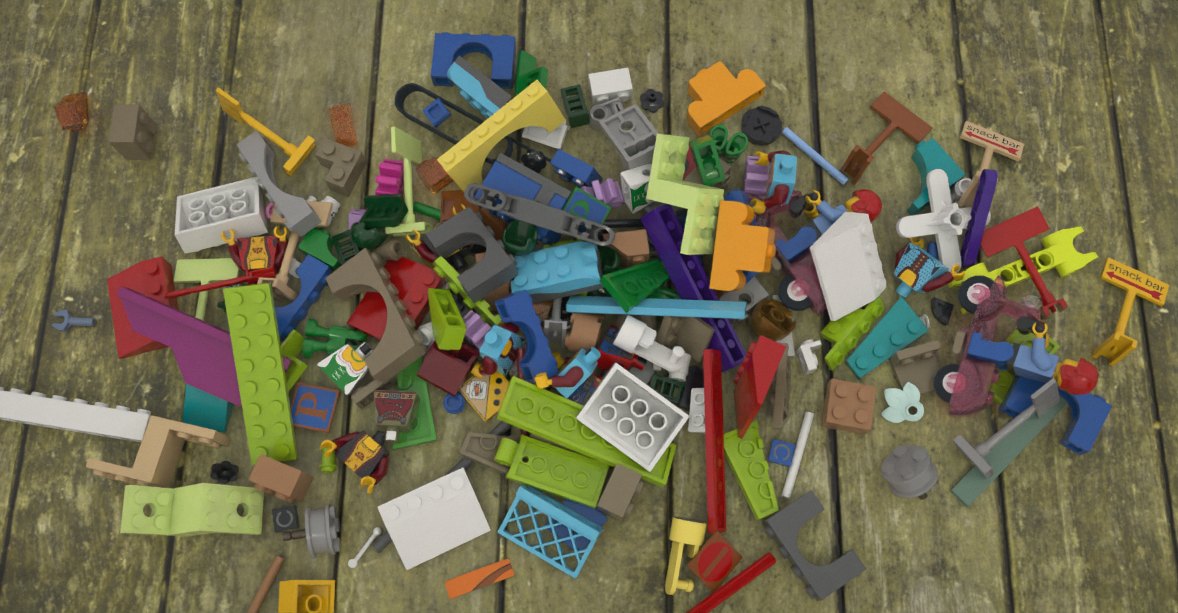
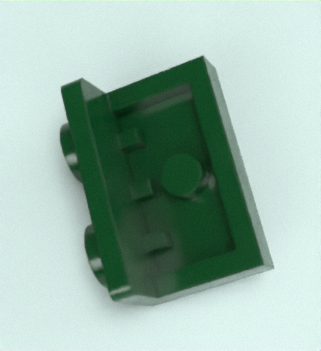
M402 195L365 196L363 200L368 209L359 220V223L364 222L365 228H393L399 226L408 213V208Z

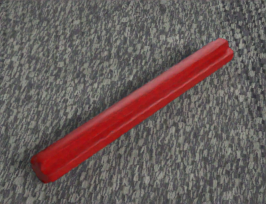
M770 552L765 554L686 613H709L776 563L775 557Z

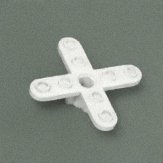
M935 169L930 171L926 177L931 213L900 218L896 224V230L903 238L935 234L939 261L948 267V271L951 272L955 264L960 265L961 268L957 235H961L962 230L967 229L968 221L971 220L972 207L959 208L957 203H952L947 174L941 169ZM990 211L987 217L986 225L990 222L991 219Z

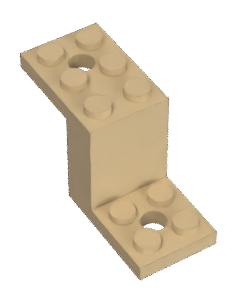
M151 415L132 468L90 458L87 461L86 467L93 469L94 475L107 479L119 480L132 485L169 488L185 441L196 444L201 442L206 444V446L219 449L220 445L228 447L231 438L216 430Z

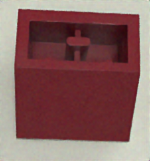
M434 341L417 373V377L455 397L471 374L470 371L478 360L479 351L463 342L460 350L439 349L436 341Z

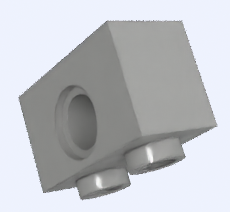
M753 277L745 284L742 290L729 291L719 298V301L739 302L741 298L748 300L749 305H746L744 319L728 318L733 325L737 321L739 324L744 322L750 316L749 313L754 310L755 306L762 299L768 298L769 294L758 280Z

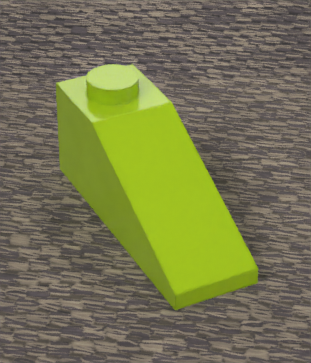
M429 288L428 298L432 330L439 349L460 350L467 328L449 289Z

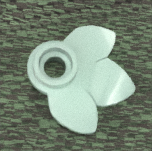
M907 382L903 391L897 388L884 390L885 399L889 407L881 415L886 420L893 423H900L904 420L914 422L923 417L924 407L919 402L920 392L915 385ZM911 406L917 408V413L914 415L908 412Z

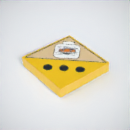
M497 371L493 375L482 376L480 379L474 375L463 384L459 392L486 423L499 412L509 381L503 374Z

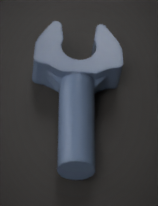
M60 310L54 313V315L58 318H64V322L61 324L53 323L52 326L61 332H68L71 326H95L96 319L72 317L70 311Z

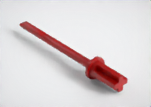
M274 266L254 271L246 270V276L168 292L164 298L170 299L244 282L253 285L258 283L259 277L275 278L276 271Z

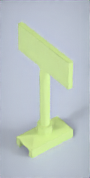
M391 127L392 153L404 159V202L408 208V213L403 219V224L393 228L385 227L386 234H393L394 237L406 236V234L408 236L416 235L413 230H417L420 235L426 234L433 230V225L426 222H416L415 214H413L411 162L418 166L422 165V143L404 131Z
M231 258L177 260L173 282L201 283V285L237 278L239 277L240 270ZM209 290L199 292L195 317L203 321Z

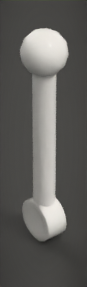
M380 527L373 529L372 536L356 557L349 560L348 566L350 568L358 566L360 557L376 536L381 535L382 529Z

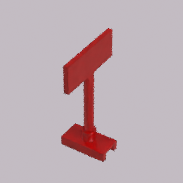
M1037 206L984 230L980 245L987 258L1012 246L1016 248L1041 296L1039 299L1043 307L1040 309L1039 314L1042 320L1050 315L1049 310L1055 313V307H1057L1060 313L1067 308V304L1064 298L1056 300L1053 294L1049 293L1023 243L1032 237L1050 230Z

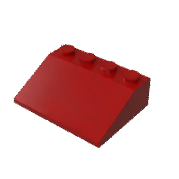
M162 256L141 261L107 279L119 359L169 347L134 332L121 298L117 295L120 287H128L178 309L177 297L164 298L166 293L175 291L171 264Z
M401 257L399 260H388L384 268L391 276L389 278L390 282L398 289L399 293L397 296L406 305V313L415 322L416 326L414 328L417 331L430 311L428 289H442L446 281L444 277L440 278L434 270L407 258ZM367 292L347 321V324L360 332L368 334L369 337L378 342L383 337L386 328L387 307L380 293Z
M760 335L757 343L752 341L733 380L734 383H737L734 389L737 432L738 437L741 439L759 411L786 349V346Z

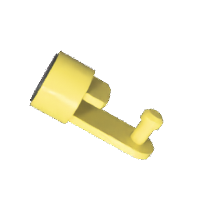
M678 516L672 518L669 539L672 540V547L665 583L666 594L673 595L676 589H682L685 592L693 590L694 583L691 579H678L684 543L687 544L686 555L693 558L698 553L699 546L704 544L707 523Z

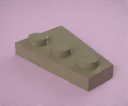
M468 432L458 454L503 474H507L510 466L494 461L496 452L502 438L511 439L519 444L520 437ZM523 458L522 461L526 463L528 462V459Z

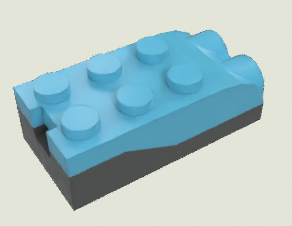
M461 56L448 69L447 77L456 84L457 89L460 90L459 94L469 101L468 104L475 111L479 110L485 119L491 117L513 99L511 95Z
M573 242L534 251L526 255L513 256L518 264L515 266L518 275L511 281L512 293L527 290V293L533 300V304L604 288L600 283L603 276L600 252L594 243Z

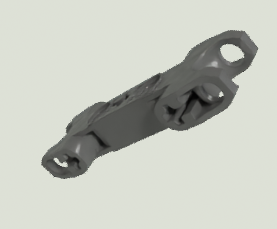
M472 183L466 186L464 197L470 203L597 245L607 246L613 243L615 232L608 226L480 184ZM481 189L482 197L476 200L475 192ZM495 199L502 200V204L496 203ZM585 225L587 231L581 233L578 227ZM603 229H606L610 235L606 242H601L598 239V233Z

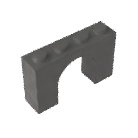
M469 206L426 233V236L439 257L442 256L443 258L466 245L478 244L486 247L483 259L457 277L463 290L471 301L475 303L517 276L518 272L515 266L518 264L511 253L509 255L505 253L506 248L500 239L495 240V234L489 225L484 226L483 223L485 221L480 213H474Z
M811 490L763 523L766 526L764 527L766 534L770 539L774 538L778 543L777 549L784 559L788 558L793 565L791 570L798 579L801 578L806 584L804 587L806 593L811 599L815 598L816 601H821L865 571L866 567L853 549L846 551L824 566L814 565L801 555L797 546V535L800 528L807 521L825 510Z

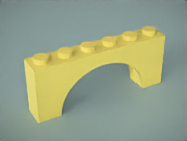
M536 80L437 160L465 193L466 186L476 183L482 185L483 163L492 148L505 136L528 126L543 127L551 133L565 122L566 119L548 91Z

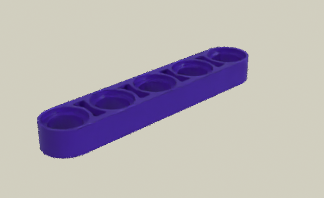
M983 169L981 172L970 214L971 220L968 221L960 252L961 267L969 268L975 265L997 184L998 175L996 170Z

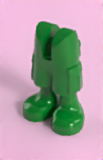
M716 125L710 131L709 136L714 140L718 156L726 158L727 163H734L748 147V138L744 133L738 132L734 134L728 142V130L724 125Z
M309 318L305 329V336L326 337L330 340L329 342L304 338L303 358L310 359L318 351H326L328 356H330L347 344L356 350L359 346H353L351 342H367L368 334L338 325H332L328 329L320 326L316 319Z

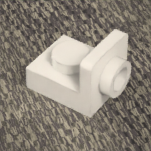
M813 339L806 340L800 343L801 346L796 350L804 376L812 374L817 369L818 360L811 351L817 350L822 345L820 340L815 342Z

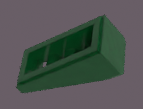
M580 84L562 88L561 94L571 128L589 124V114ZM578 94L577 96L567 98V96Z
M351 229L332 236L341 265L360 252L359 247L354 243L351 236ZM348 236L350 237L349 240H346V241L341 242V243L338 242V240H341V239L346 238V237H348ZM352 243V246L341 250V247ZM352 250L355 251V252H353V253H351V254H348V255H346V256L343 255L344 253H347V252H349V251H352Z
M653 374L650 388L656 391L658 383H661L662 387L659 394L672 404L678 405L685 383ZM666 385L671 386L669 395L664 394ZM675 387L679 388L677 398L673 397Z

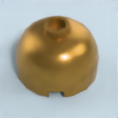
M764 298L752 311L751 325L758 337L762 335L773 341L783 340L795 329L796 322L795 320L792 322L790 318L792 313L781 302L772 299L770 302L766 301L767 298Z

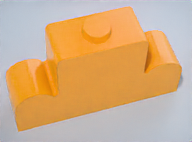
M720 61L708 69L704 68L689 80L687 92L694 102L688 107L687 123L699 137L763 96L766 85L750 69L740 71L736 79Z
M720 200L709 289L740 291L746 284V277L743 271L770 272L771 261L776 253V245L774 244L775 230L768 227L749 225L754 219V210L750 205L736 201Z

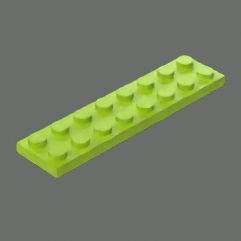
M271 283L224 288L223 293L251 464H256L260 454L279 462L296 460L298 452Z
M515 376L511 378L497 419L614 468L618 463L641 474V479L662 488L666 485L676 449L675 444L670 443L649 472L576 419L584 407L583 405L543 388H538L536 385Z

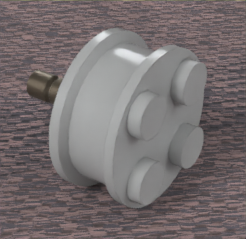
M917 445L897 446L884 459L881 465V474L888 482L890 490L894 495L901 498L918 496L921 500L928 497L926 492L934 486L938 479V470L935 464L931 462L928 451Z
M326 504L325 508L314 510L311 507H306L305 529L283 532V541L306 538L311 558H316L317 554L330 552L331 555H336V552L341 551L340 539L339 537L337 538V532H340L339 519L336 518L335 505Z

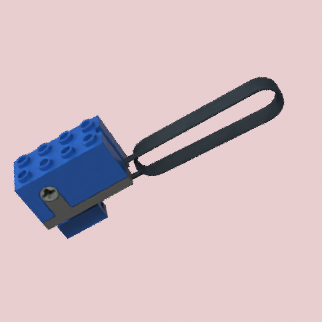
M415 83L405 84L395 95V106L400 113L409 120L455 145L459 141L405 112L404 101L409 94L417 91L423 92L434 99L439 98L446 106L479 124L484 122V120ZM508 135L504 138H506L508 146L504 154L500 153L497 159H489L488 157L485 159V162L493 164L482 185L563 210L572 192L511 159L513 143L526 150L530 149V147ZM559 148L553 159L544 156V159L550 162L555 168L554 172L560 175L561 179L568 183L572 181L578 188L583 186L593 187L592 181L599 180V183H601L603 180L594 167ZM481 189L475 195V198L478 200L482 197ZM495 199L496 203L502 204V200ZM489 210V213L499 216L507 223L518 220L507 216V214ZM535 225L538 228L537 240L546 245L558 243L563 235Z

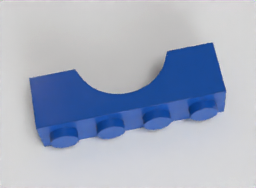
M309 254L296 270L301 280V290L298 297L287 306L275 307L279 338L283 342L293 329L296 330L299 322L306 318L311 305L319 300L321 291L325 286H328L325 278L333 273L329 266Z
M527 290L516 291L494 301L502 322H510L517 325L525 334L527 349L523 359L519 362L525 381L536 384L535 377L539 373L546 372L548 378L559 373L557 361L551 354L548 338L542 331L541 320L534 311L533 300L527 293Z

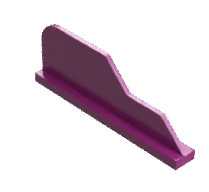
M128 287L119 288L117 295L121 298L133 331L171 347L186 384L242 407L230 332ZM282 355L286 375L294 360Z

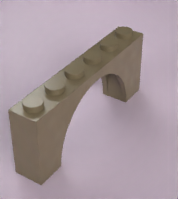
M364 248L325 279L332 293L344 301L364 292H377L382 295L387 307L386 328L377 347L364 360L372 377L385 383L425 354L426 350L423 346L424 339L414 328L416 326L415 322L406 313V305L397 296L399 293L398 289L390 282V274L381 265L383 262L381 257L376 252L372 253Z

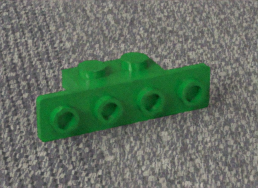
M523 50L518 55L514 97L536 80L545 89L547 85L548 69L543 66L535 69L536 58Z

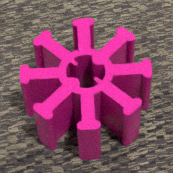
M383 159V162H380V175H376V183H379L375 190L376 195L401 194L404 197L403 161Z

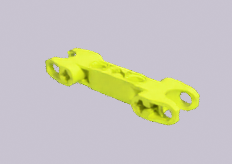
M1081 226L1062 229L1041 239L1045 249L1030 255L1039 274L1056 268L1060 277L1063 278L1075 273L1087 263L1098 258L1096 252L1082 254L1074 248L1073 239L1084 232ZM1022 259L991 272H988L984 262L969 267L965 271L962 280H953L947 285L949 288L961 286L970 277L986 276L991 278L1001 291L1031 277L1028 271H1022V269L1026 268ZM1038 259L1043 261L1044 266L1039 263ZM1000 274L1006 277L1007 282L1001 279ZM1001 294L999 303L1004 301ZM964 308L960 309L962 314L969 313Z

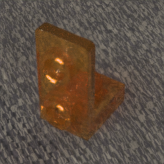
M346 103L327 108L336 142L347 147L357 145L358 141L350 113L352 111L351 104Z

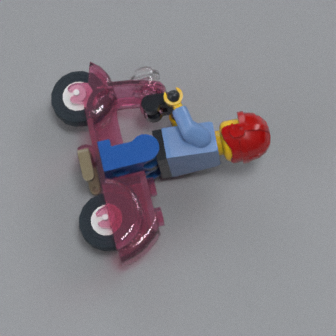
M793 190L788 204H780L769 209L766 208L761 215L754 212L758 226L775 230L774 244L776 245V253L771 261L770 272L775 278H779L781 275L779 270L782 269L786 275L779 285V298L788 309L803 311L810 308L818 316L827 309L810 247L844 212L865 213L869 215L870 223L874 221L882 211V202L880 197L872 190H856L852 193L853 198L846 201L844 205L842 204L835 208H832L825 200L821 201L820 193L816 190H812V193H807L803 196L801 191ZM746 193L749 197L750 202L754 198L762 202L764 201L759 196ZM787 210L791 217L798 218L804 210L808 218L815 219L807 223L806 227L801 228L795 237L788 240L775 223L773 216Z
M999 275L995 281L986 276H973L962 283L958 292V299L961 306L967 312L974 314L970 329L960 327L954 341L952 351L956 354V360L961 363L942 367L934 378V388L937 395L943 401L950 403V417L972 416L985 410L987 405H992L994 392H991L993 383L997 384L1000 371L997 369L1008 370V373L1044 383L1054 378L1059 389L1067 391L1069 394L1085 395L1094 390L1098 382L1099 373L1091 362L1080 358L1079 362L1065 359L1060 363L1058 356L1047 353L1045 350L1049 345V335L1046 333L1048 325L1041 322L1039 308H1042L1043 303L1039 301L1038 297L1025 295V298L1019 299V303L1007 299V289ZM1006 314L1017 319L1015 326L1019 333L1023 335L1035 334L1032 348L1013 343L1012 346L1005 341L992 342L1000 315Z

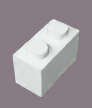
M628 68L588 74L593 105H599L614 98H622L623 102L632 99L633 88Z

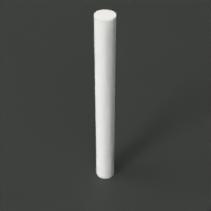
M805 412L791 466L781 495L787 499L791 498L814 414L811 412Z

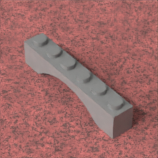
M257 130L237 144L241 151L239 156L246 164H250L247 168L254 177L258 176L257 183L264 191H268L265 195L272 204L276 203V212L281 218H286L284 224L291 232L296 231L302 237L322 222L304 198L292 196L279 189L274 176L275 152Z

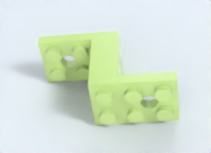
M657 133L646 199L688 209L680 253L686 255L713 254L720 200H724V189L682 180L690 137Z
M199 483L174 489L126 485L120 533L181 537L209 533L260 535L262 532L264 492L252 487ZM146 504L152 509L149 517L143 513V508ZM239 504L244 508L242 516H239L237 513Z

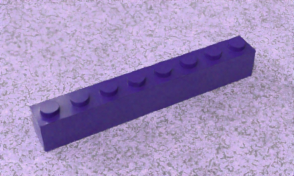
M665 204L643 216L641 221L681 300L719 301L714 289H709L710 281L697 256L680 253L684 230L672 206ZM699 317L714 328V333L707 349L721 351L722 372L741 364L746 352L729 319Z

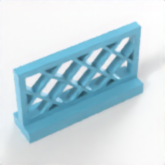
M523 484L516 492V497L497 533L576 579L604 528L543 492ZM520 500L528 504L530 513L519 515L517 505ZM544 513L548 515L550 524L539 527L536 514ZM532 516L535 528L524 531L521 519ZM517 520L520 533L512 534L505 530L509 522ZM561 524L567 526L570 536L559 538L555 526ZM551 527L555 540L544 543L540 530ZM536 532L540 544L530 545L525 534ZM584 536L591 541L587 548L578 550L575 538ZM571 539L574 552L563 554L560 542ZM556 543L559 556L551 557L547 555L545 546ZM576 555L578 561L576 570L567 566L565 557Z

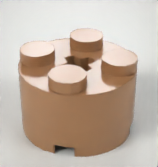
M573 312L570 320L572 330L571 333H567L564 343L568 351L576 354L581 348L588 351L591 347H595L598 350L604 327H600L601 321L605 322V316L595 313Z

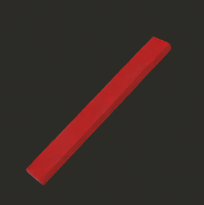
M703 349L708 533H714L716 530L721 533L727 531L721 351Z

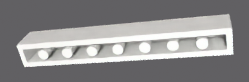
M0 387V420L141 443L151 417V411L137 409V412H132L130 408L116 405V409L108 408V404L100 402L89 405L88 401L74 399L73 402L66 401L67 398L53 395L52 398H46V395L43 393L32 392L31 395H27L23 390L11 388L9 392L4 391V388Z

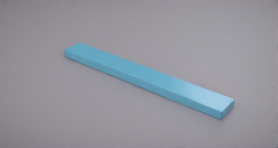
M571 296L566 304L567 312L744 319L746 302L646 298L626 313L613 297Z

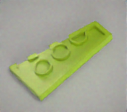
M442 256L432 263L435 266L433 268L435 273L440 278L445 277L449 281V288L456 295L459 293L464 298L463 303L469 310L474 309L485 324L487 323L490 327H493V325H498L502 321L499 314L494 316L491 313L490 305L485 300L480 299L475 303L471 301L457 279L460 274Z
M757 420L751 423L742 439L738 437L737 429L724 434V455L756 521L779 511L773 484L768 474L769 467L767 461H765L762 449L764 446L762 438L759 436Z

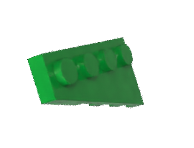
M658 258L603 275L600 283L621 308L628 313L671 278L661 259Z

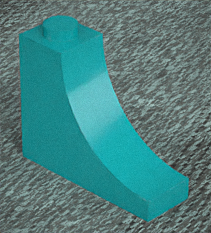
M934 138L927 142L923 140L914 148L916 151L911 157L917 165L921 176L920 194L907 210L911 216L916 215L930 204L926 177L930 171L935 169L943 170L947 174L950 189L966 175Z

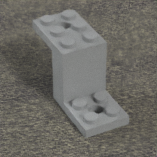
M637 104L599 122L600 128L620 155L623 171L652 164L658 132ZM625 127L632 128L630 130H623ZM654 201L642 209L647 214L665 204ZM671 205L676 216L688 211L686 208Z

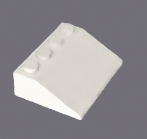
M258 176L177 196L175 237L185 254L228 243L222 240L221 233L224 231L227 238H232L230 229L236 232L234 241H237V238H248L268 233V219L265 214L262 188L256 181L259 179Z
M844 212L810 247L831 321H836L875 300L887 287L882 263L877 251V243L872 231L873 227L870 223L869 215L865 213Z
M614 363L576 419L650 472L690 416L619 364Z
M464 468L458 469L378 506L384 524L406 570L491 531Z

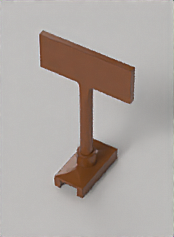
M883 92L871 104L870 108L890 124L865 150L857 145L840 169L842 174L847 172L854 178L852 181L854 185L861 179L874 159L872 154L895 129H899L919 144L933 128L886 92Z

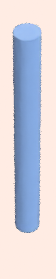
M788 127L782 131L785 137L843 186L848 182L849 179Z

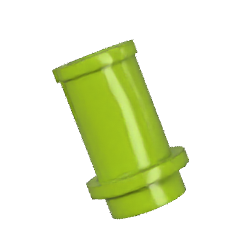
M322 448V463L319 465L322 473L335 472L337 465L335 464L334 453L336 451L333 450L330 457H325L324 454L329 449Z

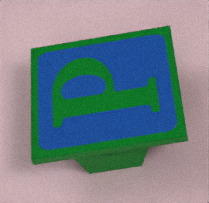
M575 186L563 211L603 224L612 207ZM585 225L578 227V230L583 233L587 231Z

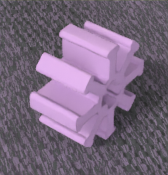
M747 156L742 191L748 195L749 199L764 200L766 182H768L769 176L767 175L769 164L766 167L755 164L754 162L758 161L760 157Z
M607 178L602 184L599 183V180L591 182L593 187L583 186L580 188L612 208L619 209L622 206L621 202H624L619 182H613L612 178Z
M470 310L462 317L467 328L464 338L469 343L471 342L477 351H480L485 341V335L491 330V327L487 323L485 324L477 313Z

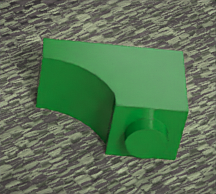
M709 135L689 141L692 157L700 173L703 185L710 186L726 180L714 140Z
M322 228L319 230L311 229L298 246L299 250L303 255L307 256L309 254L326 264L331 270H337L342 265L332 254L334 243L330 238L331 234Z

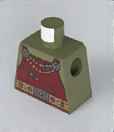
M374 390L375 424L379 431L386 432V443L396 444L399 440V432H411L420 403L417 392Z

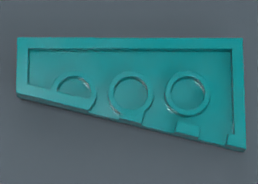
M901 296L845 363L859 380L888 360L895 352L904 349L929 330Z

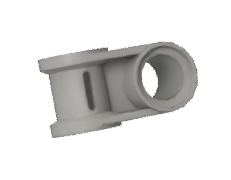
M614 98L608 102L593 106L590 111L591 128L598 131L602 130L599 125L600 121L624 110L622 98ZM600 116L602 119H596L595 117Z

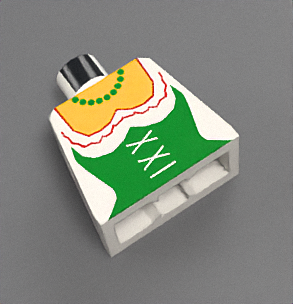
M652 164L620 173L623 199L632 213L654 202L653 200L646 199Z
M366 342L362 343L356 350L347 344L317 365L346 395H350L369 369L364 359L373 350Z

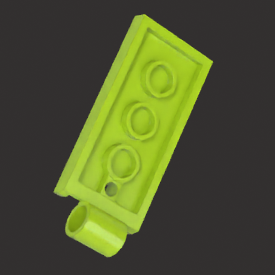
M520 435L519 444L511 439L502 438L494 461L510 466L505 478L593 509L597 506L609 469V465L525 435ZM527 458L528 462L524 463L522 459Z

